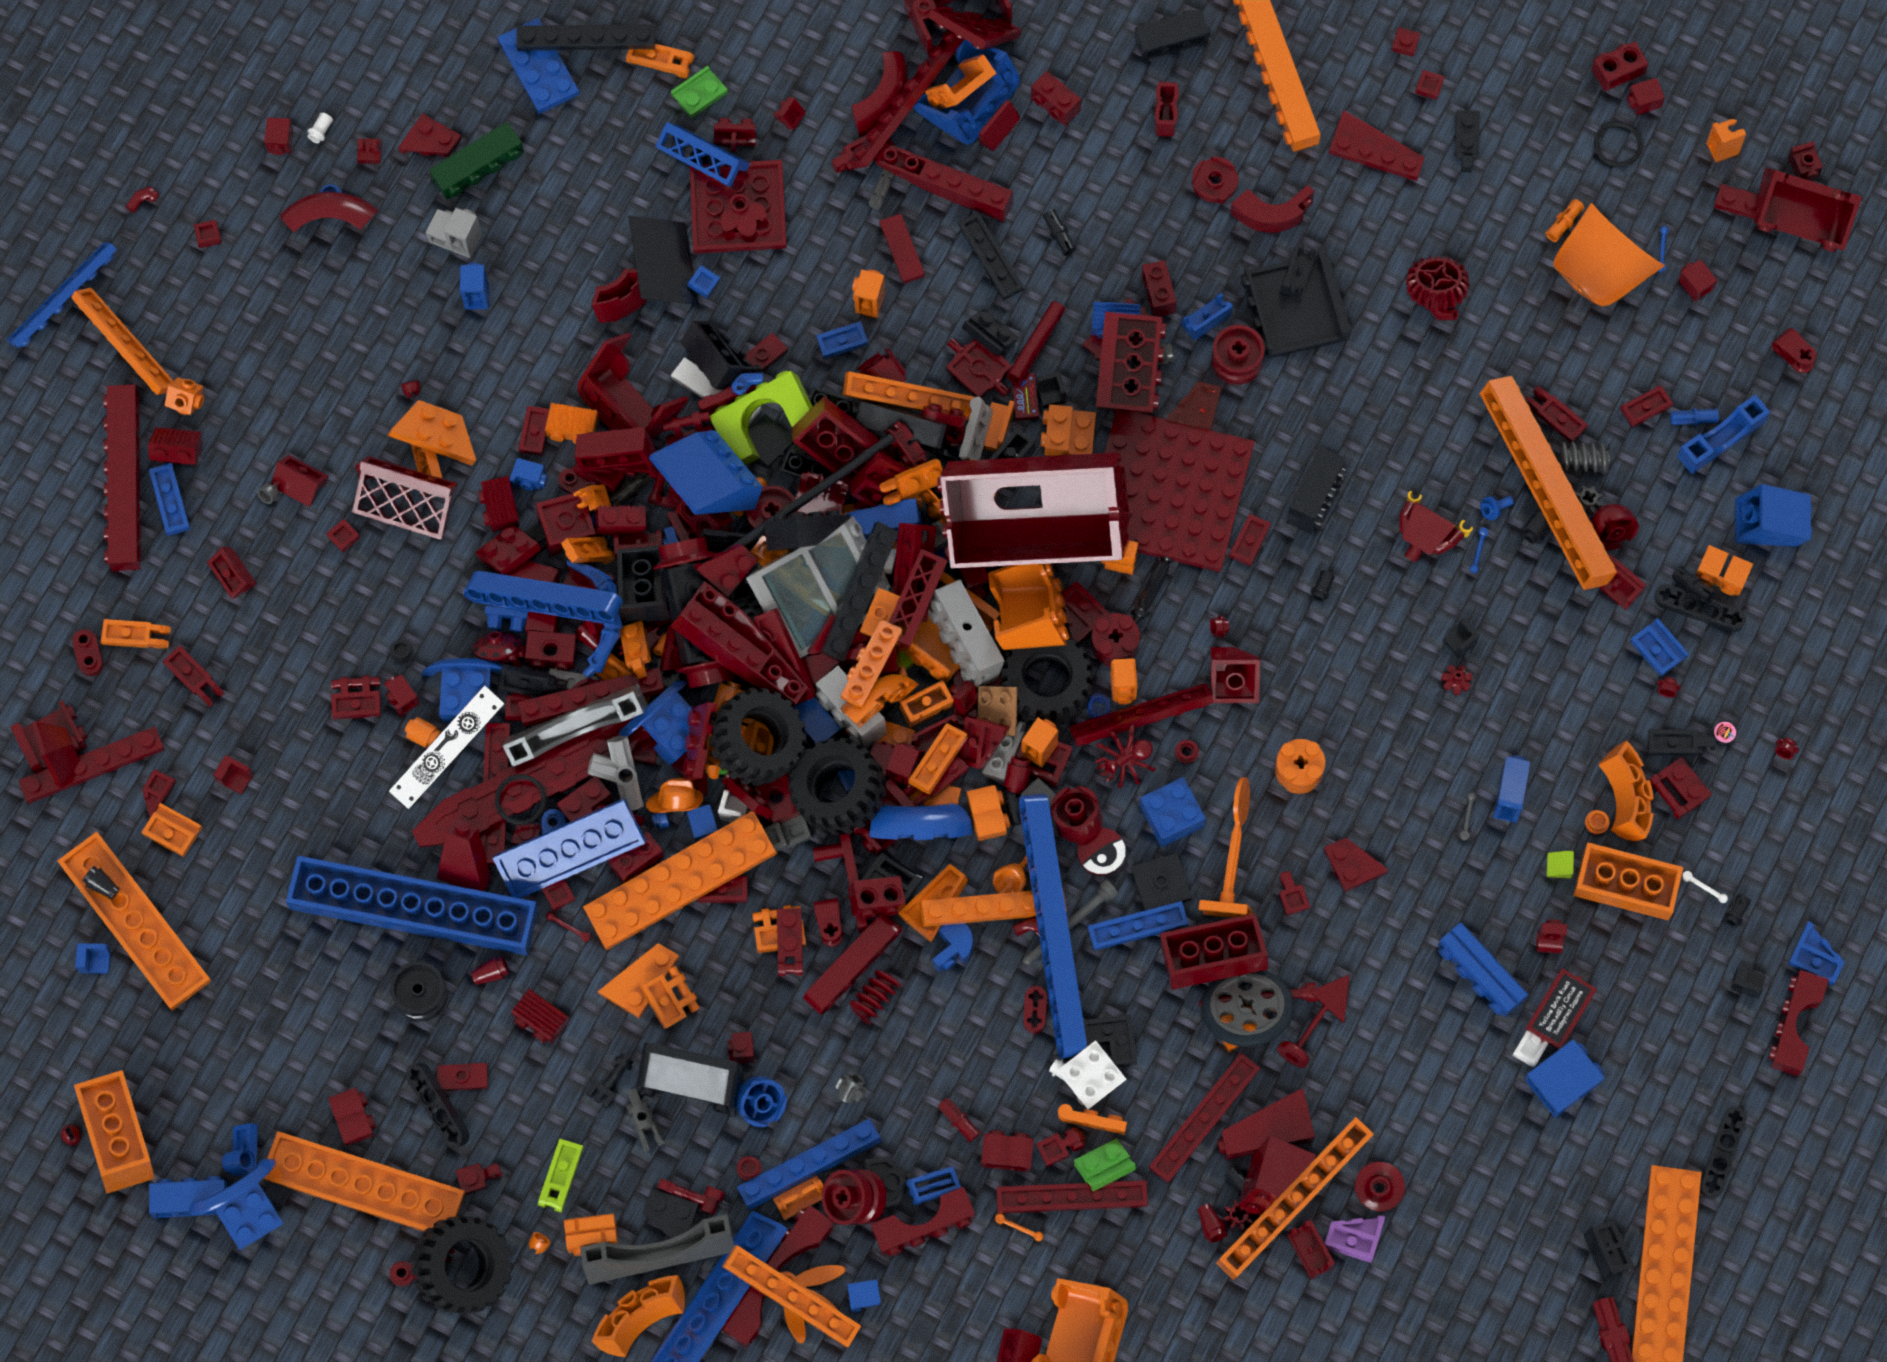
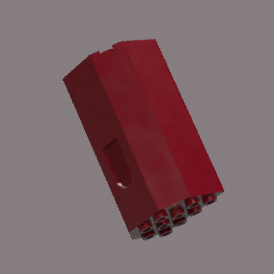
M1120 452L948 462L945 469L942 470L941 476L938 477L937 486L938 491L942 492L943 500L940 501L941 515H945L947 523H943V536L948 540L945 555L946 560H950L951 568L1123 560L1129 545V533H1125V531L1128 530L1130 512L1124 463H1118L1121 461ZM1040 485L1042 507L1003 508L995 500L996 491L1002 487Z

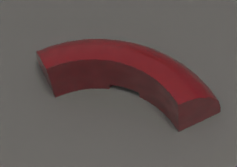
M898 51L883 52L884 72L878 87L869 97L857 104L851 105L852 118L859 137L865 136L871 129L875 128L879 122V117L888 111L892 105V100L904 90V85L908 81V71L903 53Z
M321 192L297 200L288 206L280 214V217L293 232H296L307 222L319 218L341 219L361 230L379 210L372 204L354 195L338 192Z

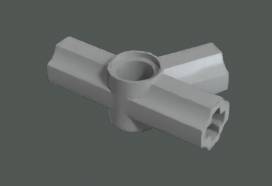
M628 736L612 737L607 740L610 757L593 753L587 774L616 782L620 800L625 798L631 811L637 810L644 805ZM623 769L632 771L631 775L627 778L619 776V772Z

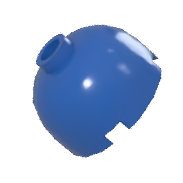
M755 1076L746 1080L740 1086L736 1099V1107L742 1118L755 1127L769 1126L767 1125L768 1123L779 1120L787 1104V1098L782 1086L767 1076Z

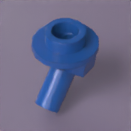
M1511 495L1498 501L1495 500L1494 496L1486 497L1480 504L1481 513L1486 519L1495 520L1501 515V509L1513 505L1514 502Z

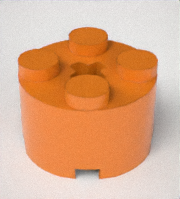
M1295 739L1285 743L1281 747L1276 760L1275 775L1277 781L1292 793L1304 794L1313 790L1322 780L1325 769V757L1320 746L1316 742L1306 739ZM1297 764H1302L1304 768L1299 769Z

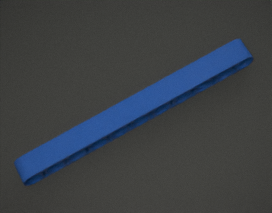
M1046 794L1025 795L1019 798V811L1056 1047L1060 1059L1074 1058L1087 1048V1041L1049 801Z

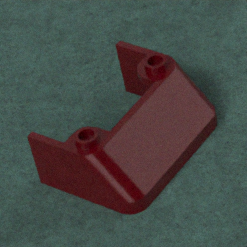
M904 0L905 10L927 56H930L932 39L923 21L929 19L932 9L956 0ZM996 0L1004 19L1012 23V6L1009 0Z
M626 333L605 340L578 381V393L592 410L598 412V417L610 430L646 427L651 440H653L664 431L662 423L677 417L688 401V398L684 396L667 403H661L653 409L625 378L629 373L630 364L622 350L632 335Z

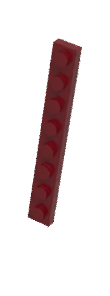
M949 29L944 32L940 43L931 49L927 60L918 66L914 77L905 83L901 94L892 100V105L888 111L879 117V122L875 128L866 134V139L862 145H859L853 151V156L849 160L853 168L867 167L964 39L956 37L954 32Z

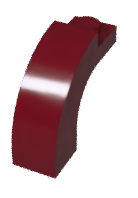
M1307 185L1288 202L1271 205L1261 201L1247 189L1231 203L1230 213L1251 229L1268 233L1282 232L1297 226L1303 221L1304 211L1313 204L1314 190Z

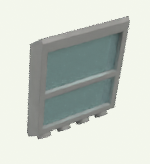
M854 516L850 517L849 520L820 544L792 549L758 568L746 578L764 612L778 608L800 658L809 654L807 652L808 648L829 615H836L867 542L862 533V528L856 522ZM884 569L860 624L865 620L878 587L888 592H893V587L885 577Z

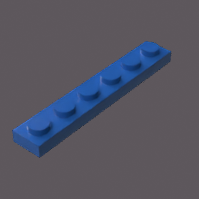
M103 242L6 340L13 347L26 346L32 340L31 335L36 330H42L49 322L47 319L53 313H59L65 307L64 302L69 297H72L75 291L81 290L80 286L85 281L89 282L98 273L96 270L102 264L106 265L113 259V253L117 249L111 243Z
M869 1118L737 1186V1189L748 1210H751L881 1143V1138Z

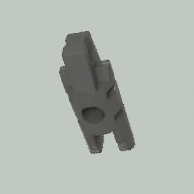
M636 1088L628 1090L627 1094L631 1104L627 1105L626 1108L634 1123L644 1152L650 1150V1145L644 1134L651 1131L654 1132L655 1140L659 1146L665 1144L657 1122L652 1115L647 1098L641 1100ZM646 1117L645 1120L640 1121V1118Z

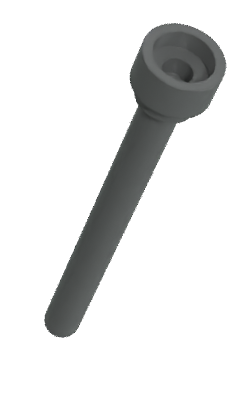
M1108 880L1098 886L1099 889L1096 891L1097 894L1067 920L1069 931L1103 901H1112L1119 895L1115 887ZM1039 944L1024 957L1023 962L1025 965H1031L1042 955L1041 945Z

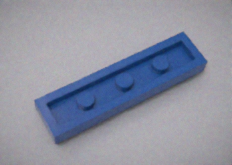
M1180 901L1087 926L1093 950L1097 951L1188 927L1189 923L1183 903Z

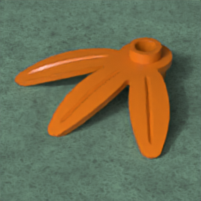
M818 1266L806 1270L797 1276L788 1271L780 1272L838 1310L825 1297L806 1287L824 1284L840 1277L846 1271L844 1266ZM783 1307L785 1320L791 1334L798 1343H804L806 1339L804 1320Z

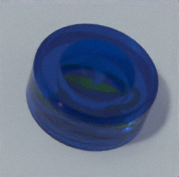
M1097 693L1089 698L1087 711L1090 716L1096 718L1110 713L1111 702L1106 695Z

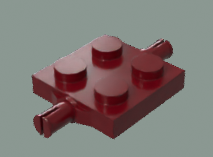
M952 338L947 343V346L956 352V355L946 366V371L973 396L982 398L993 389H996L1003 397H1006L1011 392L1002 383V380L1008 374L1012 365L1000 354L995 356L975 339L965 346L958 343L955 338Z

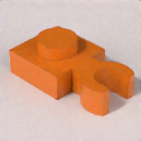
M589 485L573 493L574 496H579L582 500V503L577 505L580 509L588 506L590 511H596L600 505L602 507L605 505L607 507L611 506L605 485Z

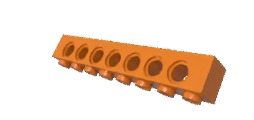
M1355 1117L1222 1255L1216 1264L1234 1281L1374 1134Z

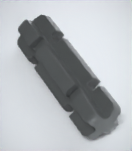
M884 168L869 200V207L875 210L881 208L882 201L885 199L891 185L890 182L895 175Z

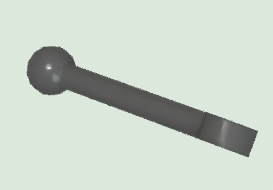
M1474 792L1467 794L1469 800L1464 828L1460 833V839L1463 841L1468 840L1470 836L1468 828L1473 801L1477 798Z

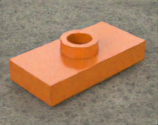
M878 587L860 633L872 637L880 620L889 623L900 596Z

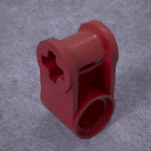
M1788 328L1771 343L1774 351L1787 361L1795 371L1808 373L1812 370L1816 359V351L1793 328Z
M838 898L813 902L823 943L828 947L839 946L843 941V930ZM830 930H834L833 937L829 936Z

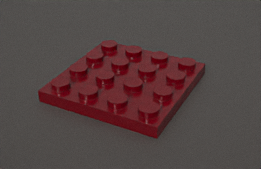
M782 160L749 161L750 165L747 171L739 170L732 186H727L690 166L694 254L787 249ZM703 164V167L706 168L713 164ZM727 164L719 167L721 176L727 179L732 167ZM736 194L746 195L751 202L760 203L766 210L767 218L756 221L757 228L752 237L743 236L736 228L730 232H724L722 229V214L728 209L729 200ZM738 204L736 206L737 209H742L744 207L743 204Z

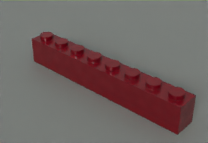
M135 384L107 386V394L103 395L104 408L107 409V416L103 418L104 430L107 431V438L103 440L104 452L107 453V460H104L103 464L104 473L107 475V482L104 483V495L108 497V505H104V517L108 519V527H104L105 541H108V549L104 550V560L106 564H109L112 571L141 570L140 393Z

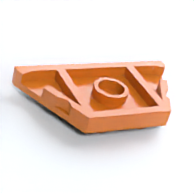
M418 400L388 433V436L471 466L476 461L462 415Z

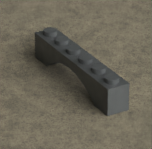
M637 683L507 737L502 746L514 767L581 734L603 726L620 723L643 714L648 704Z
M728 1214L703 1219L685 1233L658 1243L619 1245L601 1242L580 1247L583 1269L588 1283L591 1285L728 1254L735 1246V1241Z

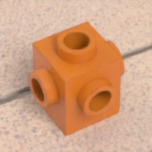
M177 377L168 385L165 406L177 410L180 414L191 415L203 405L204 396L202 393L204 386L196 384L193 380Z

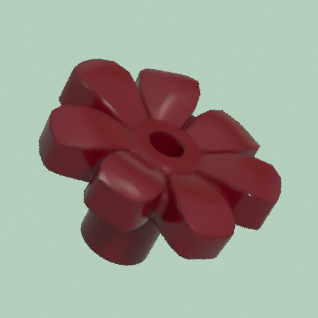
M521 645L519 650L512 656L499 660L500 663L510 662L511 666L520 668L522 665L519 658L525 656L526 645Z
M1451 665L1447 668L1448 673L1442 674L1441 680L1446 682L1443 686L1444 689L1450 691L1453 688L1454 695H1460L1462 689L1468 691L1471 687L1468 682L1472 680V674L1465 673L1466 667L1460 665L1458 669Z

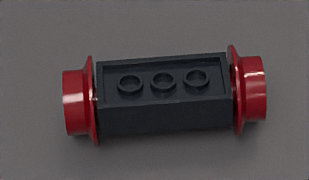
M705 537L658 547L661 561L653 567V570L677 565L675 568L661 571L672 623L704 582H707L720 592L693 568L697 564L696 561L712 558L713 555L717 554L708 551ZM674 629L681 665L698 662L695 665L675 669V672L686 674L688 688L736 678L735 673L712 659Z

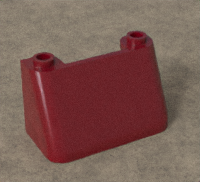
M1765 167L1754 223L1758 224L1757 229L1768 233H1771L1772 229L1821 243L1823 244L1822 249L1835 253L1836 249L1845 250L1862 196Z

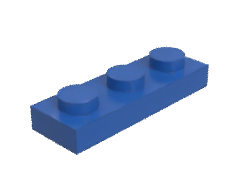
M172 463L149 469L167 536L191 530Z

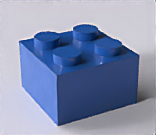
M1184 777L1140 797L1139 807L1161 848L1205 827L1206 818Z

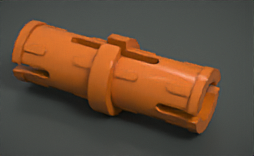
M1573 199L1569 206L1556 216L1554 224L1545 232L1546 237L1552 242H1557L1562 234L1574 225L1576 217L1585 209L1583 203Z

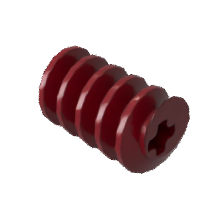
M875 970V978L871 977L868 979L870 986H862L864 994L857 993L855 996L857 1001L851 1000L849 1002L853 1012L868 1025H872L868 1018L869 1016L878 1018L874 1011L875 1009L884 1010L881 1002L890 1003L887 994L896 995L893 987L902 988V985L894 977L880 970Z

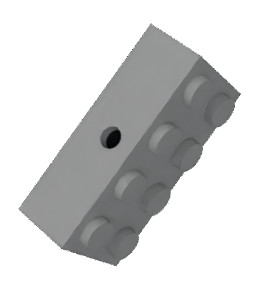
M961 580L936 589L931 600L928 615L933 624L936 623L940 630L939 636L944 644L947 643L952 661L959 665L963 681L967 680L974 683L975 689H978V686H985L997 681L1004 659Z

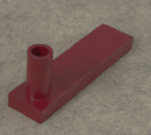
M841 834L840 843L812 848L815 862L844 857L849 886L853 881H859L849 834ZM855 916L858 933H863L868 927L867 920L861 918V916Z

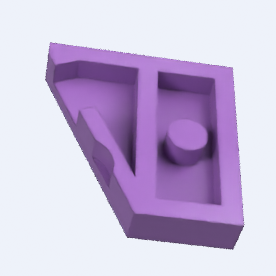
M1381 1215L1377 1216V1218L1366 1220L1357 1218L1348 1222L1343 1220L1333 1221L1330 1224L1324 1244L1329 1250L1372 1263L1385 1216Z

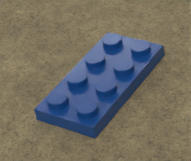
M536 18L521 26H540L542 23L539 18ZM517 28L497 37L500 46L538 114L580 95L557 50L517 51Z

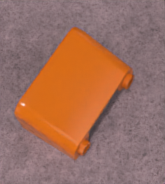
M1057 1278L1056 1285L1051 1291V1298L1059 1309L1046 1355L1038 1354L1031 1362H1114L1128 1314L1127 1300L1111 1288Z

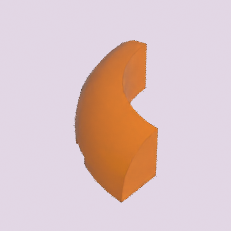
M889 674L877 679L863 707H858L847 701L840 710L861 728L875 714L882 710L884 702L888 700L893 703L906 699L919 684L906 675Z
M1626 740L1612 749L1598 765L1610 781L1616 800V817L1611 831L1626 840L1638 841L1645 839L1650 831L1654 816L1651 813V800L1654 797L1650 780L1646 781L1641 768L1644 764L1637 752Z
M667 1276L649 1281V1286L637 1292L632 1290L617 1301L619 1305L609 1316L606 1314L594 1333L592 1342L607 1354L626 1357L635 1339L647 1327L662 1318L683 1314L685 1293L679 1276Z

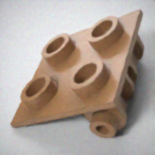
M978 686L977 717L1010 726L1006 735L1016 736L1018 687Z

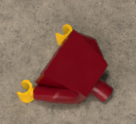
M1413 491L1408 492L1407 501L1399 514V531L1403 534L1402 539L1410 543L1409 548L1404 554L1406 558L1416 563L1423 551L1432 556L1434 554L1440 555L1454 548L1464 537L1470 535L1473 527L1469 530L1463 529L1462 526L1466 522L1465 520H1462L1457 527L1454 523L1421 504V494L1418 499H1412Z

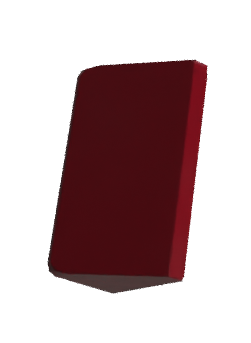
M1009 100L1002 104L979 132L980 144L991 151H994L1020 120L1019 114Z
M221 547L207 561V564L231 599H235L256 584L231 547Z

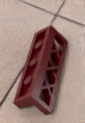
M899 523L893 594L901 596L921 549L934 554L936 526ZM922 530H927V540L923 544L921 540ZM925 558L924 565L921 567L923 573L932 570V560ZM918 569L915 576L920 575ZM920 579L912 581L911 587L914 594L924 591L925 586L923 581L922 589L920 591H918L917 589V582ZM909 591L907 592L906 597L910 596ZM921 596L916 598L917 602H919ZM912 600L902 603L901 607L905 616L914 613L915 605ZM929 605L921 622H927ZM898 613L896 619L901 618L900 613Z
M921 549L889 621L890 624L903 621L906 632L903 637H899L897 642L900 643L899 648L908 651L948 561L924 549ZM923 557L936 562L933 570L923 573L920 565ZM918 569L920 575L915 576ZM922 578L925 586L924 591L914 594L911 583ZM909 591L910 596L906 597V594ZM921 596L919 602H917L916 598ZM912 600L916 609L914 613L905 616L901 607L902 603ZM898 613H900L901 618L896 619Z

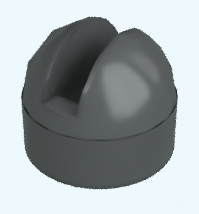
M267 483L258 489L257 494L264 503L271 504L278 497L279 491L277 486Z

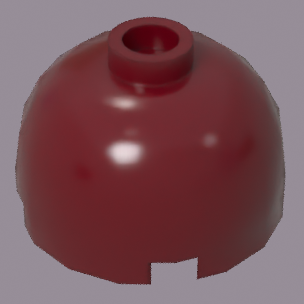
M1621 504L1601 506L1590 520L1597 536L1604 545V549L1608 551L1622 547L1620 542L1626 539L1630 542L1639 529V524L1630 509Z

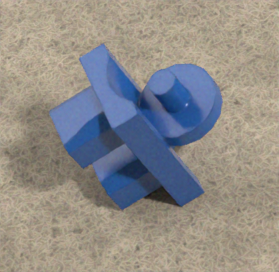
M485 606L489 630L501 631L503 620H511L510 632L524 633L528 611Z

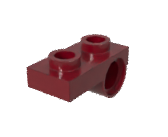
M1549 919L1546 920V923H1542L1537 930L1536 951L1562 954L1564 937L1567 935V924H1561L1560 920Z

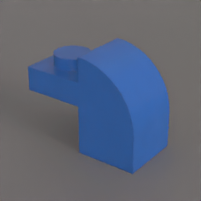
M966 923L942 926L939 929V936L948 947L932 959L933 967L938 972H941L943 969L947 971L957 963V958L965 965L970 959L973 950L972 933Z

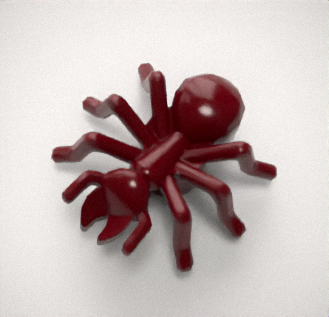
M1130 725L1128 743L1124 747L1115 732H1110L1120 750L1119 753L1101 743H1097V747L1116 757L1114 760L1105 757L1095 760V763L1105 761L1097 767V770L1104 769L1100 773L1101 776H1108L1111 773V776L1105 779V782H1108L1114 778L1117 767H1121L1118 788L1120 789L1125 780L1126 765L1137 785L1140 784V780L1133 765L1136 764L1150 771H1156L1155 767L1139 761L1148 759L1152 754L1153 747L1145 739L1137 740L1132 745L1134 725Z

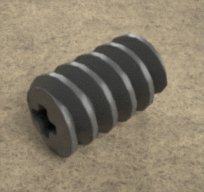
M1562 442L1560 465H1564L1566 472L1569 471L1571 465H1573L1575 472H1578L1580 466H1583L1584 471L1588 472L1589 467L1592 466L1594 473H1597L1599 466H1602L1604 473H1607L1610 465V443L1607 449H1605L1603 443H1599L1596 449L1594 443L1591 442L1586 449L1585 443L1581 442L1577 449L1575 443L1571 442L1567 449L1566 443Z

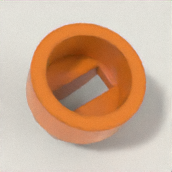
M534 1232L529 1239L528 1246L530 1251L534 1248L536 1250L535 1254H541L547 1250L551 1242L545 1235Z

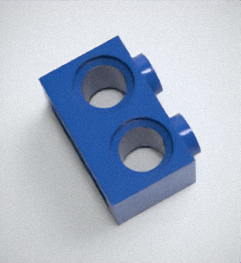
M472 262L467 265H460V293L465 310L489 309V281L485 266L479 263Z

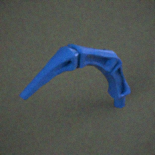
M567 560V566L589 578L594 583L596 590L617 594V587L610 576L592 566L572 563L571 560ZM618 612L612 624H603L604 629H602L599 644L587 660L590 665L583 671V674L588 679L596 672H603L607 659L621 636L620 629L623 628L620 612Z

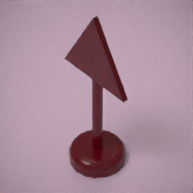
M1349 974L1309 991L1323 1006L1297 1044L1283 1041L1278 1045L1277 1051L1286 1061L1299 1068H1305L1308 1065L1309 1056L1302 1047L1327 1010L1344 1023Z

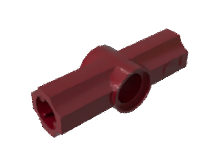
M1607 1297L1593 1302L1592 1306L1600 1328L1598 1329L1600 1342L1604 1351H1607L1609 1362H1634L1629 1348L1630 1339L1625 1324L1621 1322L1614 1297Z

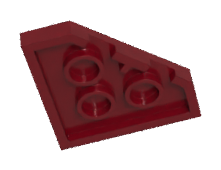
M946 6L932 9L929 15V19L935 21L937 26L949 29L954 32L956 37L968 40L975 48L981 50L1017 39L1022 32V29L1004 19H983L982 14L965 11L964 14L960 12L953 13V9Z

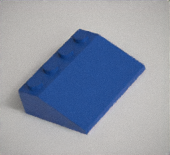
M717 431L696 432L650 454L649 459L695 515L755 510L763 486Z

